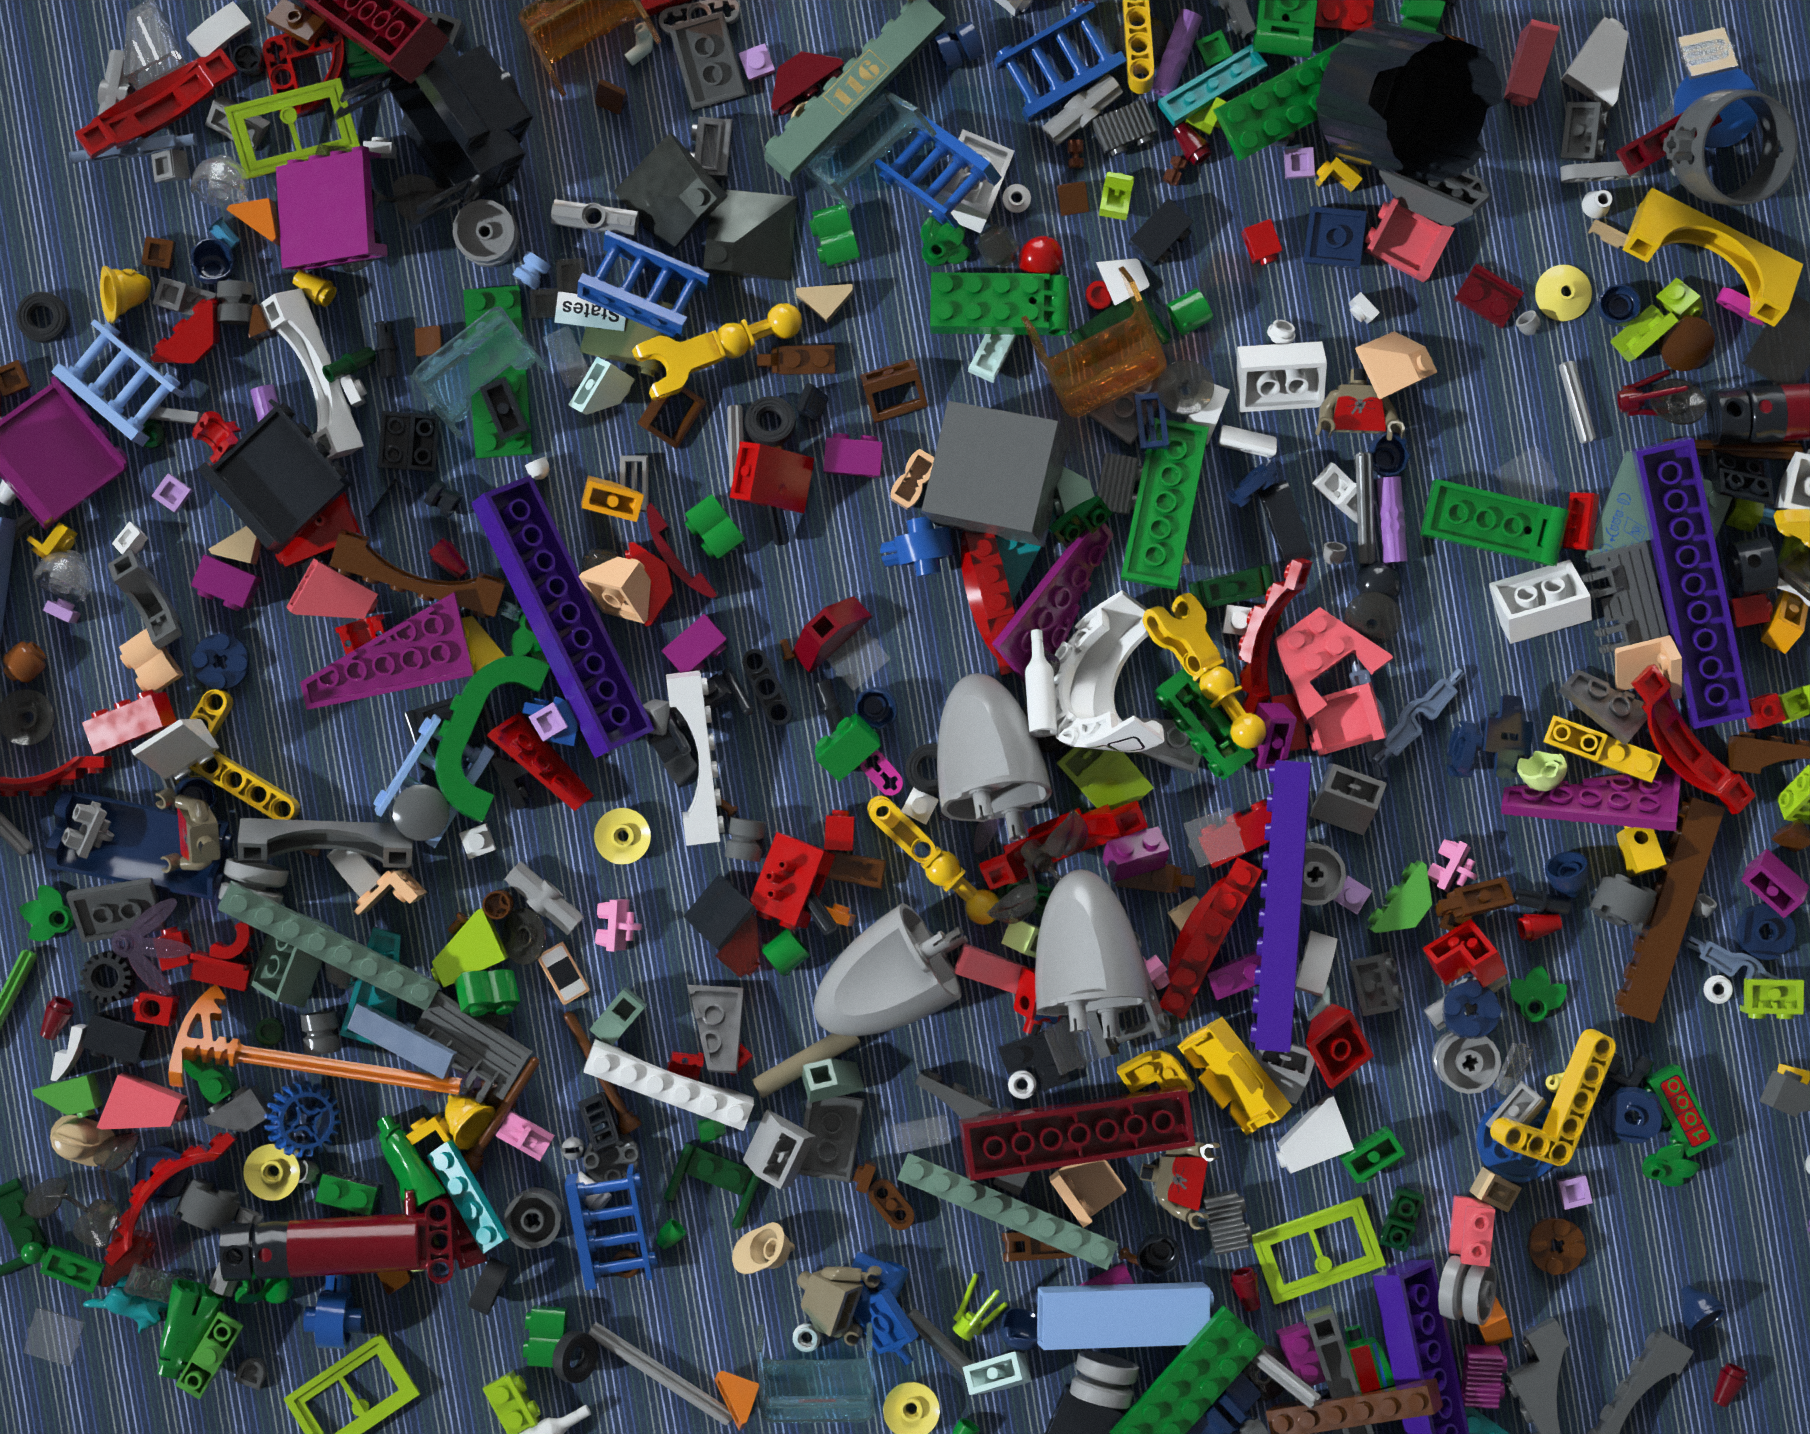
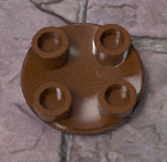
M1685 315L1666 332L1665 336L1661 337L1658 346L1665 363L1670 368L1677 371H1690L1701 366L1709 358L1714 348L1715 335L1708 322L1692 315Z

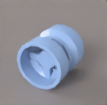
M527 251L523 257L525 264L517 267L512 275L536 290L541 283L540 275L546 274L551 265L530 251Z

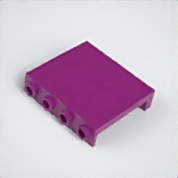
M357 146L352 147V152L331 151L330 156L327 157L324 155H311L307 161L291 159L287 161V165L276 167L281 262L283 269L305 271L387 256V245L375 243L370 160L381 158V153L369 151V147Z
M55 376L51 377L50 385L0 419V477L44 529H47L127 471L126 460L128 459L126 453L119 445L114 447L108 440L110 435L100 423L96 426L90 419L92 414L83 402L78 404L74 400L72 389L63 381L59 382Z

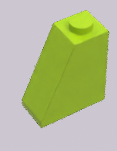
M483 908L478 909L432 961L434 966L431 968L432 975L438 984L442 983L443 988L453 984L461 973L481 971L509 958L492 919L484 913Z

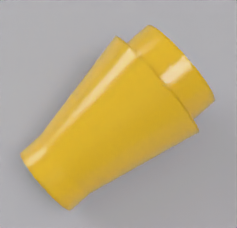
M299 270L293 278V284L300 289L302 288L303 292L316 305L326 307L333 301L336 295V287L333 286L332 281L307 273L304 270Z

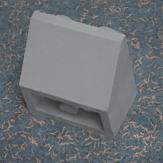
M1329 763L1310 817L1364 835L1379 807L1387 783Z
M1292 1043L1290 1052L1255 1050L1254 1047L1252 1055L1284 1097L1289 1102L1297 1104L1309 1081L1315 1062L1309 1049Z
M767 1109L743 1161L756 1176L779 1189L790 1187L793 1185L816 1136Z

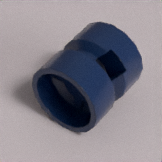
M971 21L955 27L954 33L945 31L934 36L936 48L947 71L961 66L964 59L972 61L984 55L982 43Z

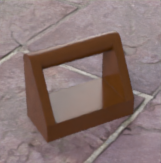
M913 358L860 374L874 423L928 407L918 369ZM907 382H915L919 398L882 410H876L872 393Z
M683 387L680 392L695 402L671 438L654 428L653 425L672 396L657 401L652 400L637 422L640 427L676 450L707 404L705 400L686 387Z

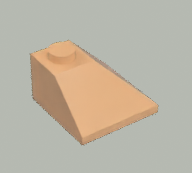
M1395 331L1355 348L1379 400L1437 373L1426 347Z
M616 557L580 574V580L602 613L643 624L647 621L651 579L640 561L633 558Z

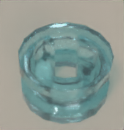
M502 599L501 603L503 606L501 609H497L496 612L519 623L521 620L519 615L524 613L522 608Z

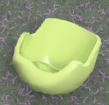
M1535 751L1529 759L1520 758L1516 769L1520 777L1530 788L1538 791H1550L1555 789L1564 779L1567 772V764L1561 754Z

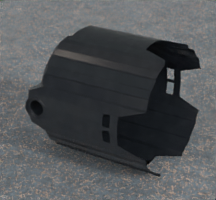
M1382 19L1381 21L1374 20L1370 27L1356 30L1353 34L1343 39L1334 51L1331 52L1330 60L1325 68L1320 84L1319 96L1316 97L1318 121L1323 135L1332 145L1331 154L1345 162L1371 167L1404 177L1409 176L1408 178L1413 177L1415 179L1444 182L1446 178L1461 175L1463 171L1473 167L1484 152L1488 153L1477 139L1485 121L1487 108L1504 102L1501 96V80L1498 78L1493 61H1490L1486 56L1487 50L1464 42L1455 36H1452L1455 38L1452 39L1446 33L1404 26Z

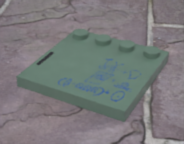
M1626 450L1595 527L1593 551L1586 550L1584 557L1589 559L1588 555L1646 541L1657 584H1660L1632 452ZM1702 478L1714 538L1716 539L1732 497L1718 494L1712 481Z

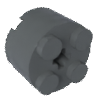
M1616 874L1615 877L1606 875L1601 880L1589 910H1595V915L1621 928L1623 925L1629 924L1632 925L1630 931L1641 933L1655 905L1657 893L1647 887L1641 886V888L1631 885L1632 880L1621 874Z
M198 1177V1179L187 1182L174 1215L183 1214L182 1220L210 1232L212 1227L220 1228L218 1233L220 1234L223 1224H232L241 1203L238 1200L240 1194L227 1188L216 1190L213 1188V1182Z
M540 1187L528 1188L520 1192L508 1205L504 1215L506 1232L511 1241L519 1247L534 1249L547 1246L555 1239L563 1226L565 1209L560 1199L550 1190ZM534 1213L538 1214V1220L532 1223L530 1221L531 1215Z

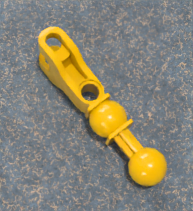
M781 303L771 308L767 319L748 325L746 320L743 319L740 324L727 323L721 326L717 332L714 330L683 342H677L670 337L660 335L636 345L632 353L637 361L643 362L655 359L662 362L665 366L666 377L654 383L649 391L651 399L657 401L680 393L690 374L724 361L725 357L738 358L744 355L748 349L749 351L753 350L756 340L772 334L783 339L793 337L801 329L802 317L795 306Z
M1184 593L1178 596L1172 604L1175 618L1161 606L1146 610L1143 616V624L1154 643L1162 648L1171 650L1186 672L1193 677L1194 682L1200 680L1199 686L1202 694L1209 700L1214 701L1210 705L1211 708L1219 705L1223 706L1233 721L1230 730L1233 741L1245 749L1258 747L1266 737L1267 729L1265 723L1257 715L1246 713L1236 699L1235 695L1242 687L1241 685L1235 687L1233 674L1221 666L1224 660L1221 659L1217 647L1206 632L1207 615L1197 598L1191 593Z
M877 795L869 801L867 811L872 821L915 861L921 863L920 865L925 869L926 877L930 882L937 886H943L942 888L946 892L951 888L966 902V914L971 921L979 925H987L998 918L1001 911L1000 899L990 890H977L963 877L966 871L960 867L959 860L954 854L943 851L938 846L935 848L931 839L888 797ZM887 806L889 810L887 815L883 817L876 815L879 807ZM919 842L929 844L930 850L927 855L918 856L915 854V846Z

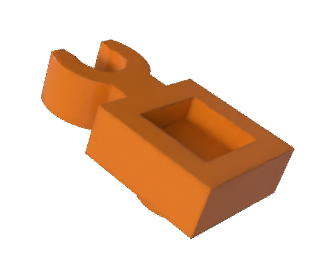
M834 903L833 907L825 906L836 923L853 926L856 915L849 913V907Z

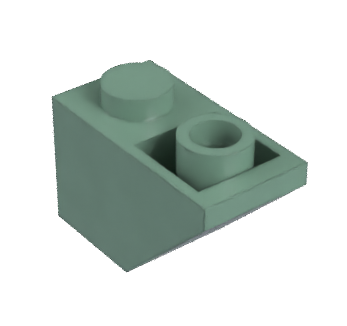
M1064 466L1053 497V513L1055 516L1058 515L1059 518L1078 504L1095 497L1090 481Z
M626 986L589 1030L604 1043L613 1046L648 1004Z
M830 1058L803 1065L802 1079L809 1103L864 1090L857 1062Z

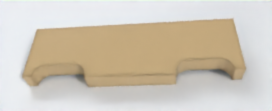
M1597 219L1593 221L1588 231L1589 234L1593 232L1601 237L1600 240L1617 249L1620 246H1624L1628 236Z

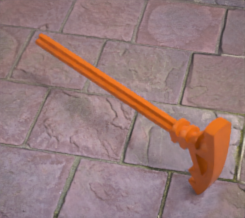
M213 985L195 1002L185 1016L175 1041L168 1072L170 1086L184 1087V1060L196 1061L199 1056H202V1062L209 1063L212 1058H215L217 1065H223L226 1060H229L230 1067H235L237 1063L243 1062L459 1095L462 1078L448 1076L445 1079H441L430 1073L244 1046L241 1044L240 1039L233 1038L230 1043H226V1037L219 1036L216 1041H213L211 1021H222V1011L217 1005L227 1004L226 996L218 985ZM197 1022H202L204 1035L202 1039L191 1037Z

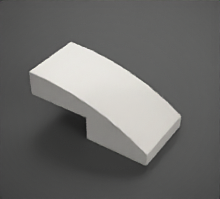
M232 1L198 26L187 36L186 40L200 57H206L220 48L222 50L225 49L230 40L250 28L251 22Z
M1203 380L1186 423L1209 427L1206 445H1208L1230 390Z
M1330 462L1312 484L1350 519L1358 523L1356 483L1336 464Z
M333 849L327 855L337 871L359 897L367 891L370 892L378 885L376 882L381 875L367 861L366 855Z
M1310 931L1307 936L1303 960L1299 965L1296 989L1320 997L1323 996L1334 958L1337 938Z
M77 1024L71 1027L68 1049L55 1052L51 1075L52 1081L63 1079L78 1061L84 1049L82 1045L88 1025Z

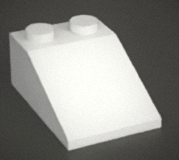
M963 129L958 140L991 162L1002 177L995 186L986 180L983 182L979 181L951 212L960 225L981 233L1014 150ZM951 156V159H950V161H949V163H948V166H949L950 163L953 161V160H952V157H953V156ZM966 167L963 170L961 168L934 200L943 205L971 174V169Z
M180 719L131 751L135 757L164 779L174 777L175 780H179L191 772L189 767L198 762L202 765L215 756L213 752L219 749V746L201 719Z

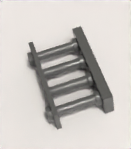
M1134 932L1140 950L1142 947L1141 939L1138 933ZM1142 953L1141 957L1149 994V1002L1145 1003V1007L1150 1021L1120 1031L1121 1038L1103 1039L1101 1014H1087V1021L1101 1059L1120 1053L1118 1049L1120 1043L1155 1032L1157 1039L1170 1035L1169 1029L1171 1025L1166 1013L1162 1012ZM1141 1005L1130 1006L1127 1009H1121V1012H1118V1014Z

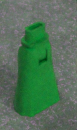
M391 1114L377 1121L381 1134H379L381 1149L396 1177L403 1207L406 1190L414 1191L416 1211L428 1206L434 1198L442 1197L447 1192L436 1176L419 1156L414 1144L412 1145L406 1137L408 1134L400 1129L402 1127L401 1124L396 1125Z
M182 1278L173 1281L160 1342L158 1375L179 1379L181 1371L187 1366V1363L226 1299L225 1295L213 1292L209 1289L210 1285Z

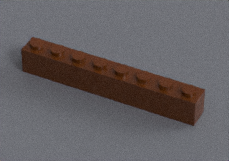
M1685 797V800L1679 803L1677 813L1679 818L1676 824V831H1670L1667 843L1670 846L1667 855H1663L1666 865L1659 868L1661 873L1658 882L1655 881L1651 887L1657 893L1655 897L1656 902L1643 931L1634 939L1632 950L1635 951L1632 962H1628L1625 967L1623 977L1626 980L1623 989L1620 988L1615 997L1616 1011L1655 1024L1725 811L1724 807L1693 797Z

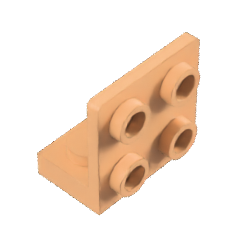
M1670 635L1615 649V687L1617 691L1634 688L1631 682L1647 666L1655 664L1671 684L1669 692L1672 700L1682 698V657Z
M404 868L397 871L393 869L387 871L377 880L376 883L379 887L376 890L372 889L370 892H365L356 901L359 906L354 912L357 915L368 912L392 887L395 888L392 891L393 894L401 902L405 903L407 901L409 904L419 901L427 891Z
M1106 1160L1063 1166L1049 1176L1050 1182L1083 1228L1093 1222L1091 1216L1126 1192V1187Z

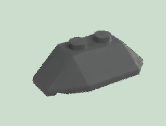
M1379 170V175L1395 198L1399 199L1398 202L1402 207L1447 227L1473 215L1490 200V194L1487 192L1483 179L1464 171L1457 177H1449L1444 182L1415 179L1413 177L1408 178L1409 176L1404 177Z

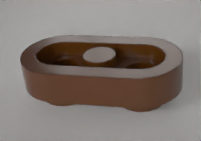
M884 1178L875 1180L870 1185L868 1197L872 1205L892 1228L896 1230L909 1228L914 1221V1209L890 1180ZM885 1188L888 1194L885 1197H880L877 1194L878 1189ZM897 1210H904L906 1215L904 1218L898 1219L895 1216V1212Z

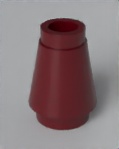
M1187 122L1182 123L1174 130L1173 133L1187 162H1192L1194 166H1197L1212 154L1209 148L1210 143L1189 126Z
M444 537L428 552L432 557V562L456 579L460 578L469 569L451 541L448 542Z
M54 996L51 1001L47 1002L40 1031L42 1037L48 1040H56L59 1033L74 1014V1004L70 1000Z
M1242 1267L1234 1270L1231 1273L1232 1279L1230 1282L1244 1310L1250 1312L1259 1309L1261 1304L1258 1274L1253 1271L1252 1267Z
M1727 1362L1724 1367L1720 1368L1712 1400L1723 1407H1729V1404L1746 1384L1748 1373L1738 1365Z

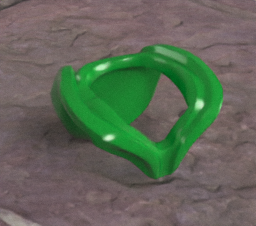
M292 1278L266 1279L262 1290L256 1294H247L250 1290L251 1282L250 1280H243V1285L238 1288L235 1294V1301L241 1304H251L261 1300L275 1304L284 1303L291 1298L294 1292V1283Z

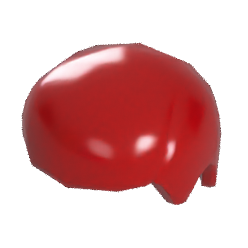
M1034 237L1021 248L1018 254L1019 267L1023 273L1050 274V276H1053L1063 264V250L1058 241L1052 237Z

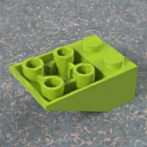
M1073 746L1055 762L1096 808L1108 804L1110 809L1113 810L1136 800L1139 802L1154 788L1124 752Z

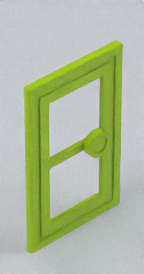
M341 78L224 107L246 180L275 173L277 166L287 165V161L291 159L307 161L311 155H324L327 157L330 156L331 151L352 152V147L360 146L351 113L336 120L342 139L302 149L294 122L297 119V111L293 106L330 97L334 114H336L339 107L345 108L349 106L347 100L343 103L340 101L341 95L344 92ZM281 110L280 118L284 123L289 124L296 151L256 160L244 119Z
M1362 1196L1252 1234V1243L1275 1305L1386 1266ZM1352 1216L1366 1256L1332 1267L1331 1260L1322 1254L1314 1230ZM1309 1232L1317 1255L1315 1268L1318 1273L1284 1284L1270 1245Z
M381 1332L286 1396L284 1401L304 1434H325L306 1402L339 1380L353 1403L352 1412L360 1417L335 1434H362L421 1393ZM377 1354L399 1390L370 1409L367 1400L356 1397L344 1376Z

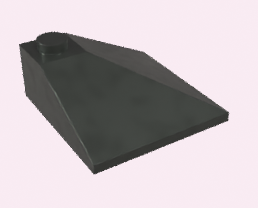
M672 132L613 191L630 210L639 212V221L669 254L728 197Z
M722 189L728 197L709 215L703 265L704 271L710 274L789 281L797 196Z

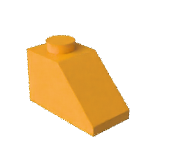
M588 475L581 506L584 509L637 522L644 494L616 482Z
M1781 590L1772 607L1771 621L1765 622L1763 625L1760 641L1770 648L1777 649L1786 654L1804 632L1808 606L1798 595Z

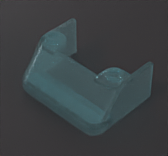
M498 306L488 310L419 364L413 372V379L432 409L459 439L463 434L455 423L467 417L470 408L467 399L479 391V387L488 384L510 365L515 370H525L530 368L536 361L544 372L549 368L504 309Z

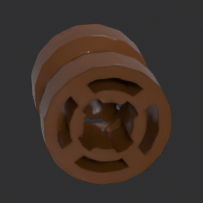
M499 889L490 892L483 900V911L492 919L503 918L512 912L514 899L505 890Z

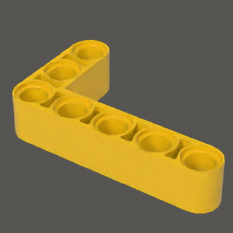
M1122 0L1128 84L1133 92L1144 94L1152 89L1154 83L1149 0ZM1139 21L1142 22L1143 25L1133 26L1131 23ZM1141 47L1144 48L1145 51L1138 53L1133 51V49ZM1143 73L1147 75V77L1144 79H1138L1135 77V75Z
M215 689L207 691L189 719H205L208 722V730L214 738L232 709L233 698L231 694L225 690ZM217 694L223 699V705L219 710L212 706V699ZM216 750L213 752L215 755L213 758L217 760L218 768L214 773L208 770L207 762L202 765L197 762L189 767L272 819L293 820L299 815L300 804L294 797ZM234 772H238L242 777V783L239 787H235L231 783V776ZM259 786L263 787L266 791V798L263 802L258 801L255 797V790ZM282 801H286L291 807L290 814L286 817L282 816L279 812V805Z
M1595 1029L1585 1030L1579 1037L1542 1130L1501 1117L1491 1125V1137L1512 1151L1556 1166L1566 1165L1573 1156L1616 1050L1615 1041Z

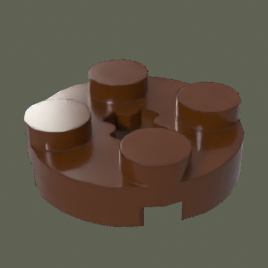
M1547 1217L1538 1221L1529 1233L1527 1251L1531 1260L1541 1270L1552 1275L1565 1274L1572 1271L1586 1255L1584 1236L1581 1230L1570 1220ZM1554 1238L1557 1241H1563L1562 1249L1559 1252L1556 1250L1551 1252L1549 1249L1552 1247L1550 1241Z

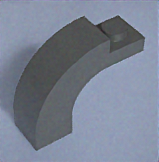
M131 549L110 562L108 567L114 582L128 596L145 623L152 644L159 650L182 636L179 628L181 621L172 603L154 575L136 553Z

